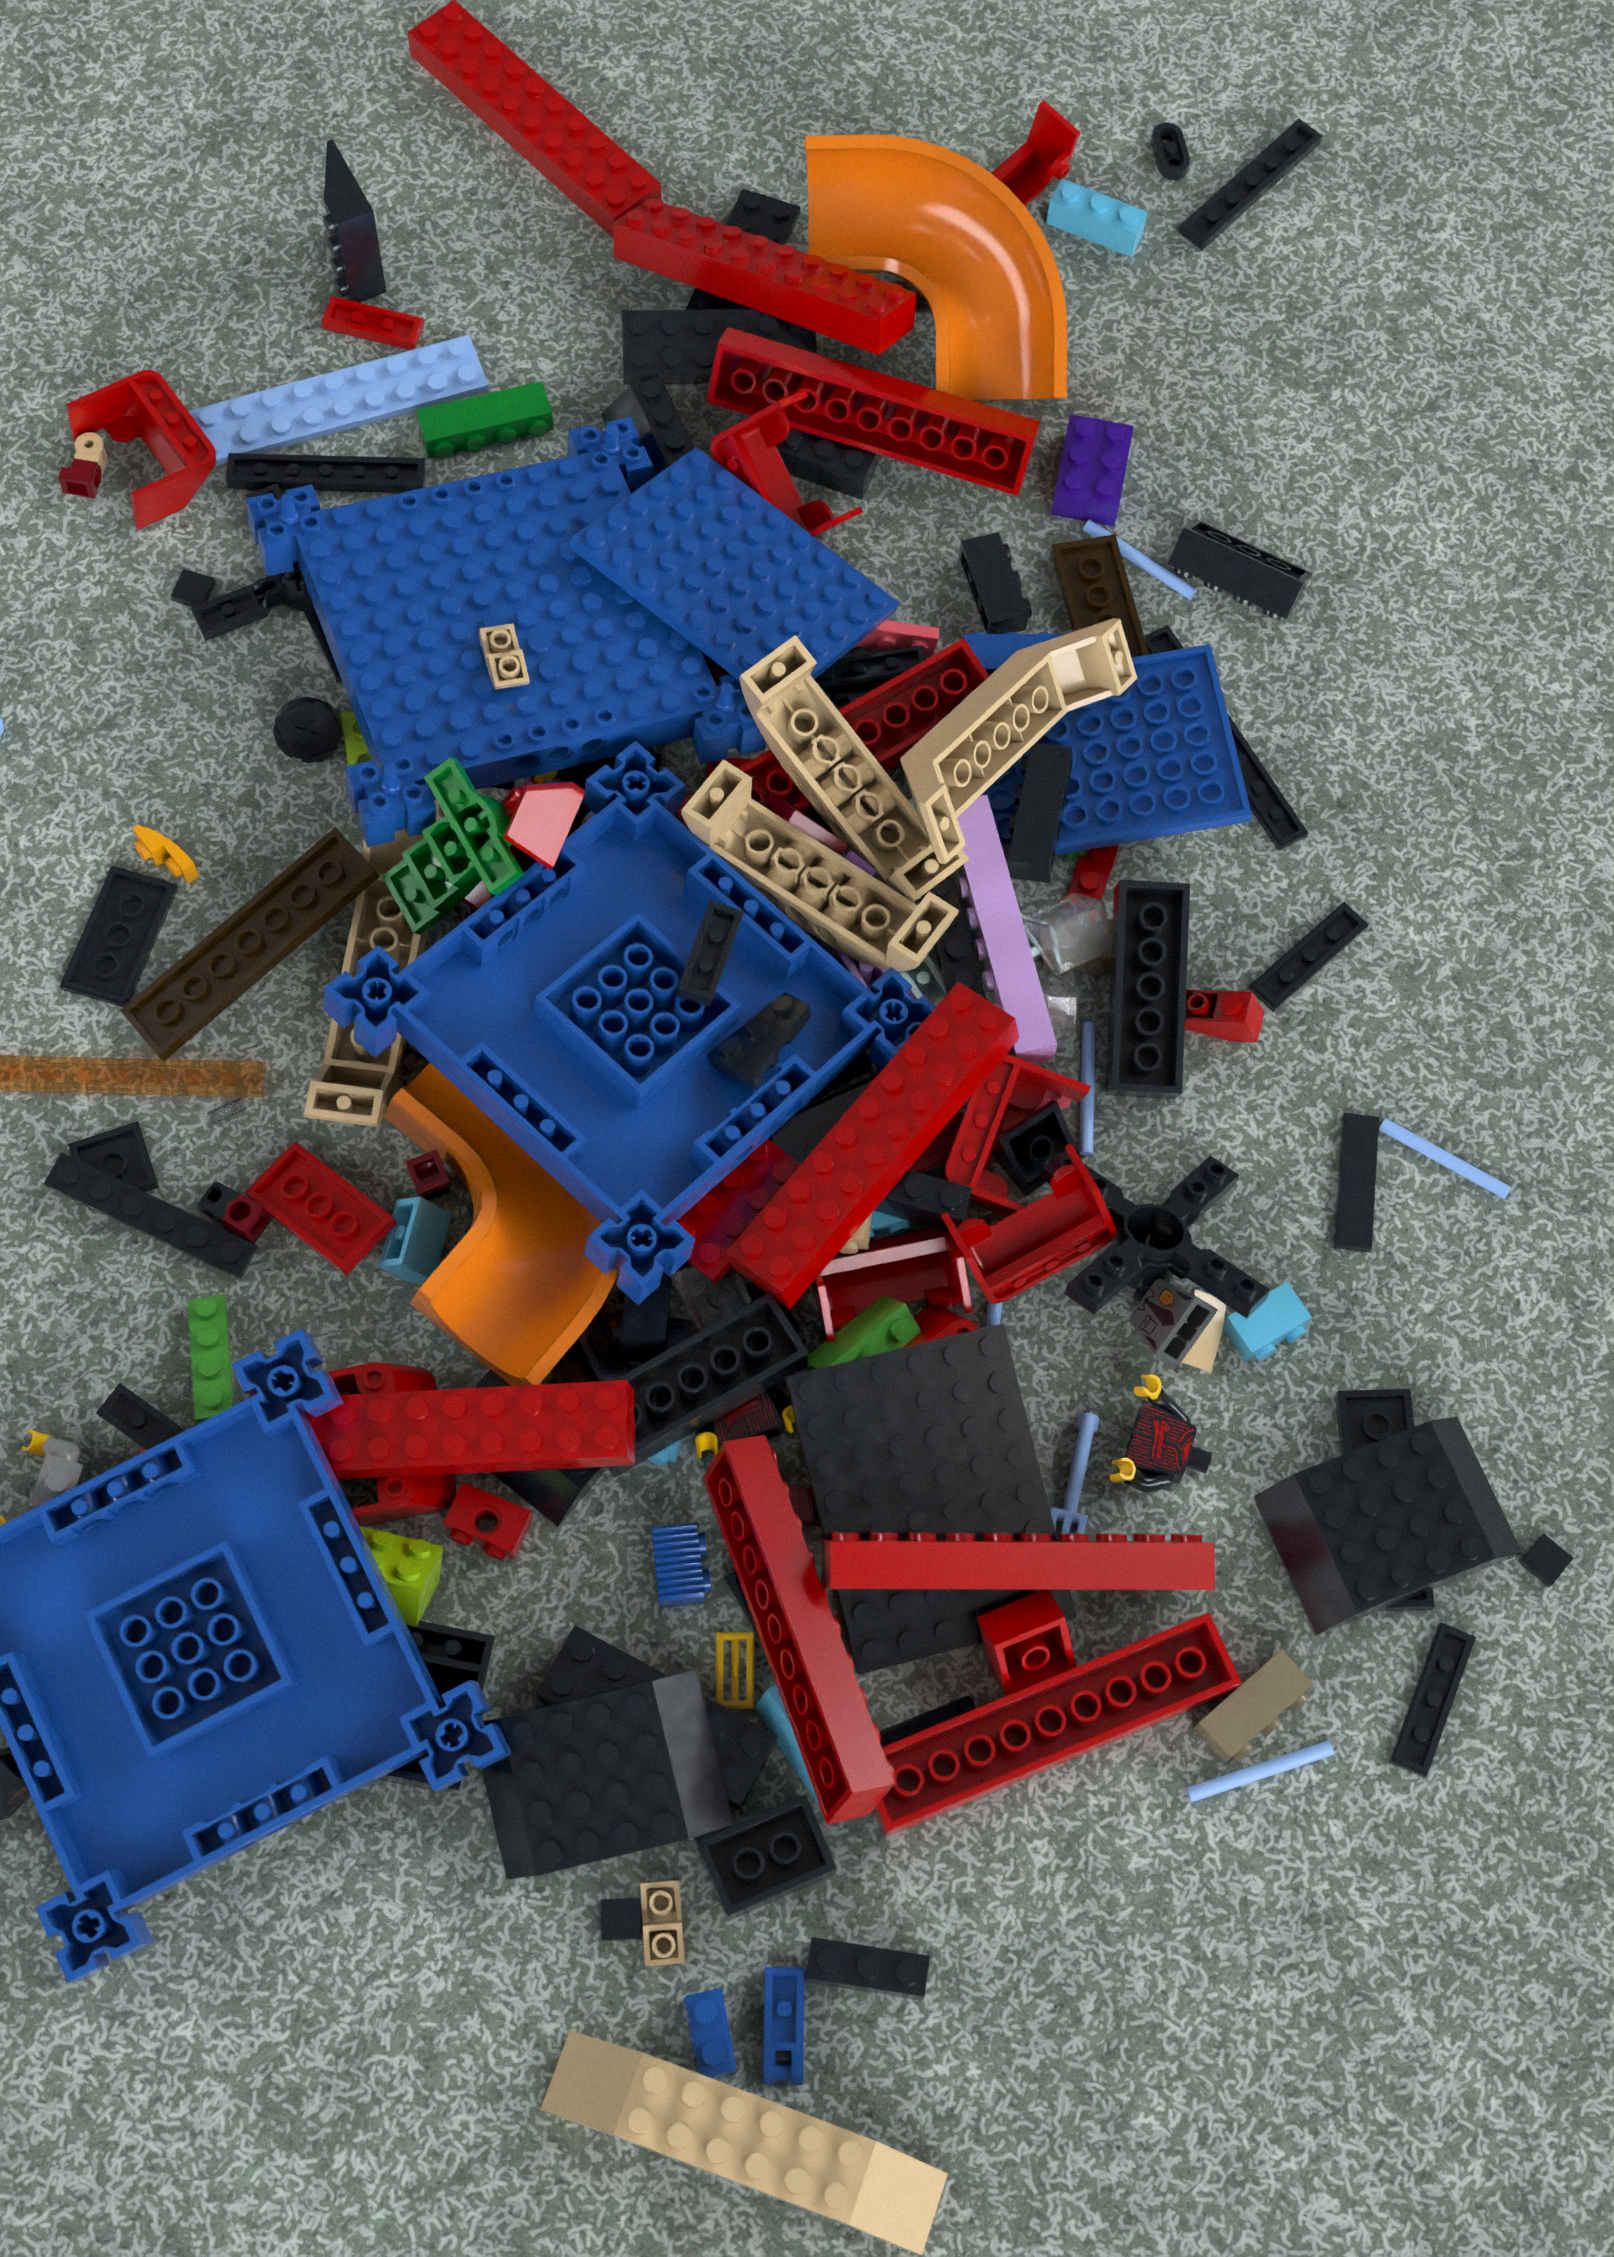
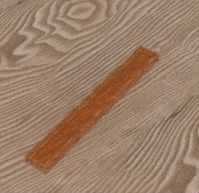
M0 1055V1091L264 1098L267 1064L266 1062L173 1059L163 1061L162 1059Z

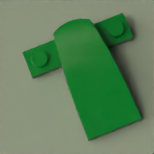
M452 756L424 777L446 816L421 831L424 838L402 852L401 854L404 859L382 875L413 933L419 935L423 934L451 911L482 880L491 894L499 895L525 875L509 848L511 843L503 838L511 820L510 817L505 815L506 808L494 798L477 793L459 760Z

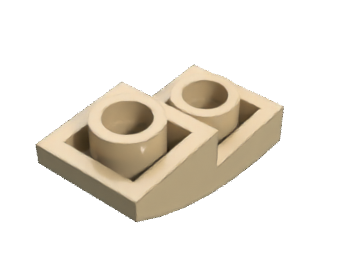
M514 624L479 628L478 635L483 655L495 690L529 684V675L523 651L519 649Z
M1192 1288L1191 1294L1214 1306L1218 1311L1187 1353L1182 1363L1211 1372L1222 1335L1226 1304L1213 1295Z
M679 1878L640 1881L645 1967L685 1963Z

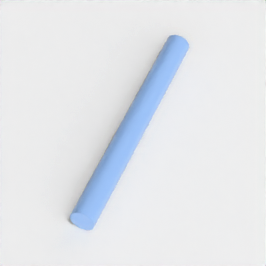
M1088 520L1083 528V531L1094 538L1113 535L1092 520ZM1116 536L1121 556L1189 600L1197 592L1195 587Z
M1083 1022L1081 1030L1080 1082L1091 1087L1089 1093L1080 1101L1079 1153L1080 1155L1092 1156L1096 1024L1094 1022Z
M1387 1118L1383 1120L1379 1127V1131L1503 1199L1506 1198L1511 1189V1186Z
M1327 1740L1187 1787L1185 1790L1190 1803L1332 1756L1334 1755L1333 1747L1330 1741Z

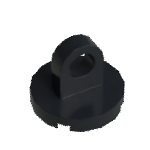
M302 697L293 699L281 707L275 717L273 734L277 746L286 756L292 759L293 757L301 759V762L314 763L324 761L336 752L341 742L343 726L340 715L331 705L321 699Z

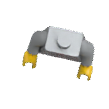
M27 1431V1434L32 1435V1440L28 1447L22 1446V1450L38 1456H45L27 1512L77 1487L84 1465L78 1463L80 1449L76 1444L52 1438L38 1431ZM0 1517V1525L10 1521L5 1517Z

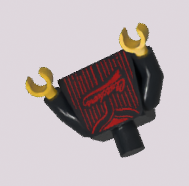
M1141 1375V1378L1146 1381L1147 1388L1135 1386L1134 1393L1139 1397H1147L1148 1401L1143 1400L1138 1410L1124 1458L1111 1462L1118 1466L1120 1472L1111 1474L1110 1481L1113 1483L1124 1481L1127 1485L1143 1493H1150L1170 1488L1174 1483L1178 1484L1184 1475L1186 1467L1206 1474L1213 1453L1192 1446L1197 1428L1191 1424L1190 1418L1179 1405L1162 1389L1158 1376Z
M774 1386L695 1431L696 1457L701 1459V1452L704 1450L714 1451V1456H716L724 1441L766 1435V1438L769 1439L781 1435L784 1431L783 1420L787 1431L793 1433L794 1428L792 1424L795 1422L790 1399Z

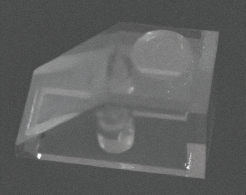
M1037 972L1056 1040L1074 1037L1077 994L1072 973L1053 975L1051 972Z

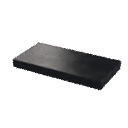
M111 866L60 984L61 990L119 1007L126 1006L133 997L177 893V884Z

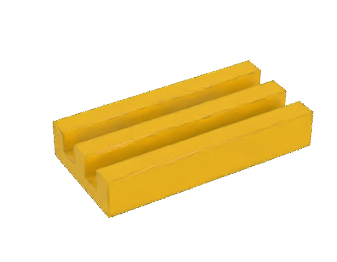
M716 1632V1702L731 1710H754V1632ZM724 1641H731V1700H724ZM739 1641H746V1700H739Z

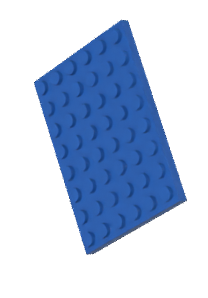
M698 447L692 449L571 537L569 547L738 680L741 674L794 635L798 637L817 662L810 674L815 680L892 616L899 606L897 600Z
M1211 644L1133 657L1132 662L1137 679L1120 696H1110L1068 711L1036 742L1072 747L1073 767L1055 855L1251 822V808ZM1028 749L1023 755H1029L1030 749ZM1023 755L982 794L988 796L1003 851L1005 843L1011 844L1013 834H1009V822L1011 813L1017 814L1019 805L1015 804V792L1017 784H1023L1025 776L1021 775Z

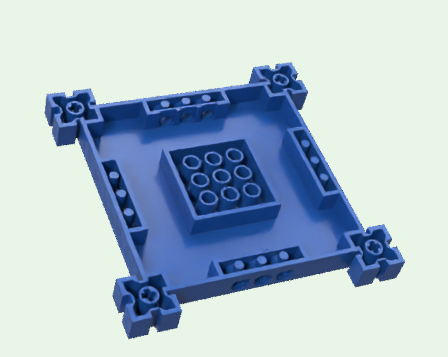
M631 417L606 422V429L603 431H598L594 425L569 430L567 457L333 508L320 510V504L313 485L288 489L286 494L281 496L280 500H276L273 493L246 498L248 526L255 545H259V556L266 575L271 576L294 571L293 562H298L370 753L371 761L346 766L347 794L354 813H359V826L367 848L395 841V831L406 829L408 837L423 834L421 831L436 822V805L434 802L436 798L424 777L451 756L459 760L474 788L479 790L617 756L635 741L646 749L692 737V745L701 765L727 759L728 749L736 747L739 755L766 748V741L758 729L745 701L740 681L729 674L719 677V684L716 686L700 649L569 547L572 536L652 479L653 465L645 447H639L640 436ZM513 623L519 649L523 651L530 683L495 690L483 655L478 635L479 628Z
M635 741L616 756L614 771L606 764L586 780L583 803L596 815L565 839L552 869L549 870L541 863L536 862L524 872V876L499 895L491 898L400 972L399 963L377 945L357 961L356 976L354 978L345 971L324 987L323 1010L343 1028L349 1024H354V1039L374 1058L396 1041L397 1032L418 1050L602 1223L588 1236L584 1255L605 1275L612 1269L618 1271L617 1286L639 1305L659 1287L663 1271L670 1277L691 1257L696 1239L677 1220L869 1047L871 1051L868 1059L882 1070L936 1006L924 995L917 1001L909 996L912 985L892 967L872 984L870 990L673 816L681 808L686 785L666 767L659 773L655 771L654 764L656 758ZM711 900L744 911L712 1005L708 1007L678 997L676 993L707 906ZM784 992L809 1004L812 1016L791 1044L784 1045L778 1053L780 1060L774 1068H768L762 1075L764 1082L758 1090L710 1065L707 1057L708 1052Z
M302 1328L274 1342L278 1351L277 1354L270 1357L258 1350L231 1364L244 1392L252 1397L0 1526V1727L73 1891L62 1893L35 1908L47 1937L61 1936L65 1948L55 1952V1955L67 1983L83 1980L111 1965L106 1955L108 1952L112 1960L123 1958L154 1942L142 1913L128 1914L127 1910L420 1756L429 1753L430 1756L420 1760L419 1763L432 1790L442 1791L469 1776L465 1764L473 1761L476 1768H485L512 1754L499 1725L489 1724L485 1726L481 1715L491 1711V1708L477 1681L469 1680L442 1694L446 1706L442 1701L305 1413L306 1410L311 1415L318 1417L344 1402L332 1377L323 1370L315 1371L314 1368L324 1363L312 1336Z

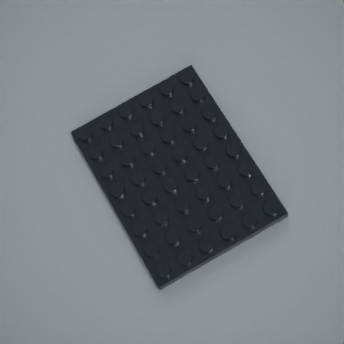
M1004 1323L785 1377L824 1539L832 1540V1532L859 1533V1540H870V1532L898 1533V1540H908V1532L936 1533V1540H945V1533L975 1534V1540H983V1533L1013 1534V1540H1021V1533L1051 1534V1540H1057ZM836 1589L858 1675L982 1643L983 1639L977 1619L978 1616L1043 1590ZM1048 1589L1063 1612L1066 1621L1077 1618L1070 1589Z

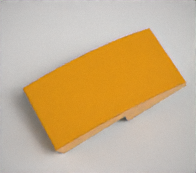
M136 825L132 828L137 839L133 845L144 861L150 858L157 867L165 863L175 878L181 875L187 884L199 877L195 863L171 840L141 825Z

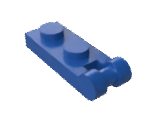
M765 1967L763 2085H775V2081H791V2085H803L805 1968ZM776 2052H791V2064H775Z

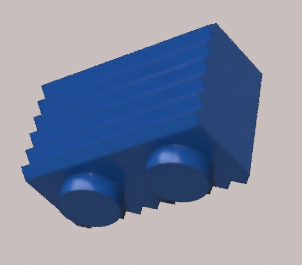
M697 1522L651 1527L659 1608L705 1603L704 1592H711L709 1569L702 1570L700 1555H707L705 1532L698 1533Z
M722 1988L686 1995L683 1999V2004L686 2005L684 2009L685 2013H687L686 2020L689 2022L687 2026L691 2030L689 2037L692 2038L690 2043L693 2046L692 2053L695 2055L693 2060L697 2063L695 2070L709 2078L736 2074L737 2068Z

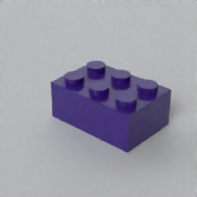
M1070 414L1051 515L1081 521L1092 520L1098 524L1115 526L1134 428L1133 425Z

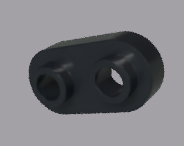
M1164 122L1158 124L1153 129L1151 146L1158 170L1167 179H1181L1187 174L1190 165V156L1183 132L1180 127L1173 123ZM1162 140H1168L1170 142L1165 144L1162 142Z

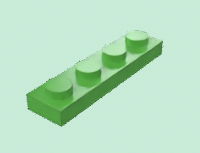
M224 1294L188 1300L196 1425L234 1406L228 1311Z

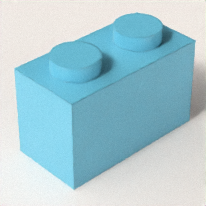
M422 1197L396 1200L392 1216L397 1224L387 1233L378 1267L406 1282H425L440 1265L439 1260L448 1235L452 1213Z
M1285 1282L1270 1291L1267 1299L1247 1319L1237 1312L1227 1316L1223 1329L1246 1362L1255 1357L1260 1362L1277 1351L1275 1345L1286 1339L1291 1344L1307 1333L1305 1327L1312 1316L1289 1283Z

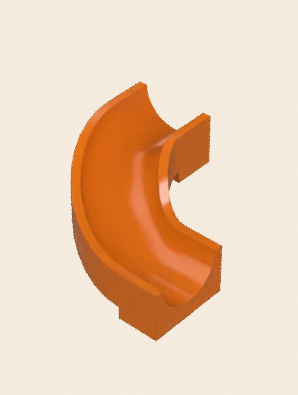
M873 134L805 136L808 178V254L818 255L825 261L845 265L849 269L862 274L882 273L898 277L911 284L923 295L931 309L935 323L936 390L969 400L1067 398V315L1061 277L1053 253L1040 227L1014 193L993 174L967 157L923 140L896 135Z
M429 1063L405 1088L401 1087L392 1097L384 1118L426 1153L437 1149L440 1159L451 1167L467 1187L472 1198L474 1215L470 1230L418 1289L410 1304L487 1369L494 1371L510 1385H539L602 1307L616 1280L618 1271L612 1269L605 1275L584 1255L588 1236L602 1223L434 1065Z

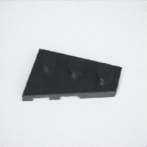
M784 992L708 1052L707 1057L710 1065L758 1090L764 1082L762 1075L768 1068H774L780 1060L778 1053L784 1045L791 1044L812 1016L809 1004Z

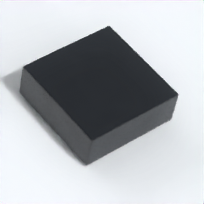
M183 569L171 594L172 601L190 607L207 602L215 587V578Z
M1543 1534L1519 1564L1547 1587H1550L1573 1560V1557Z
M640 1898L601 1899L602 1941L641 1940Z

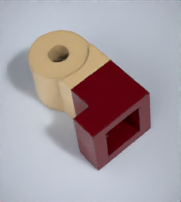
M87 432L81 434L75 440L74 447L76 453L71 468L61 467L58 478L63 493L96 498L107 462V453L104 449L102 438L96 433Z

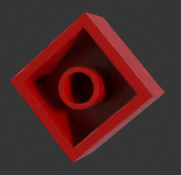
M1043 1589L977 1617L989 1667L1005 1696L1076 1667L1066 1618L1048 1589Z

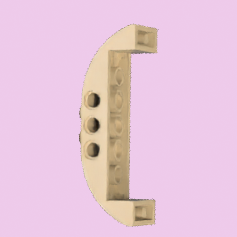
M794 635L740 675L741 689L750 713L779 763L831 831L848 844L846 849L849 852L853 851L876 869L879 881L914 903L965 864L969 858L961 849L947 864L938 863L919 814L810 675L817 662L798 637Z
M723 759L682 809V816L690 831L796 925L835 950L857 961L884 970H889L892 967L895 971H907L918 967L958 915L959 910L930 891L919 905H916L751 798L752 777Z

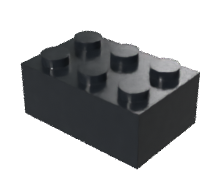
M806 1794L697 1841V1850L727 1922L833 1876L837 1870Z

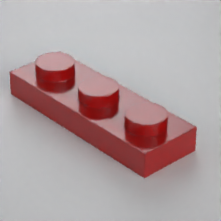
M331 296L321 321L322 327L325 330L407 350H414L424 327L423 318L334 296Z
M1119 845L1090 849L1084 857H1079L1059 920H1094L1096 918Z

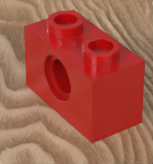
M462 1482L443 1524L445 1530L450 1532L448 1537L452 1541L463 1546H469L471 1542L483 1546V1552L494 1559L503 1561L505 1556L515 1560L531 1525L533 1516L532 1511ZM491 1517L497 1521V1525L492 1531L482 1532L477 1529L479 1521L483 1518Z

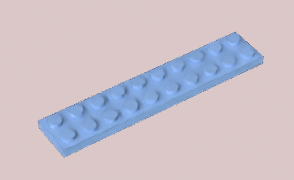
M470 335L189 410L188 412L215 447V466L228 463V453H265L414 412L417 409L489 391V386Z

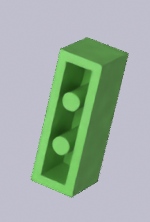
M881 1295L834 1334L835 1341H826L809 1355L808 1367L805 1369L806 1371H811L901 1349L922 1331L904 1302Z

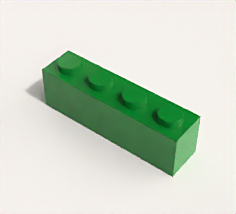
M542 381L416 410L418 426L428 458L437 457L444 459L450 457L454 452L467 449L469 451H479L485 445L497 442L509 444L515 441L516 438L527 435L539 437L554 429L552 410Z

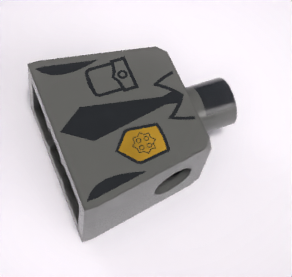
M1157 1279L1147 1293L1141 1292L1140 1287L1134 1292L1133 1300L1138 1306L1131 1314L1130 1322L1154 1354L1179 1366L1218 1309L1169 1282Z

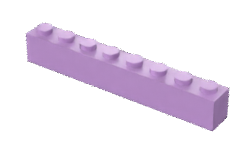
M982 795L957 818L966 843L962 850L969 858L965 864L958 868L960 875L957 878L958 892L960 898H966L968 908L965 909L968 928L974 929L977 937L974 940L976 958L978 961L983 960L986 971L982 972L986 992H992L994 1005L1016 1019L1019 1040L1007 1054L1029 1063L1052 1060L1057 1049L1055 1034L987 795Z

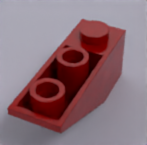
M1186 989V1030L1233 1042H1258L1264 1010L1253 992Z

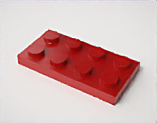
M770 1139L761 1144L677 1220L696 1239L691 1257L687 1262L713 1284H716L732 1266L726 1251L801 1164Z
M294 1142L244 1192L248 1198L263 1205L273 1219L345 1276L397 1224L393 1216L297 1142Z

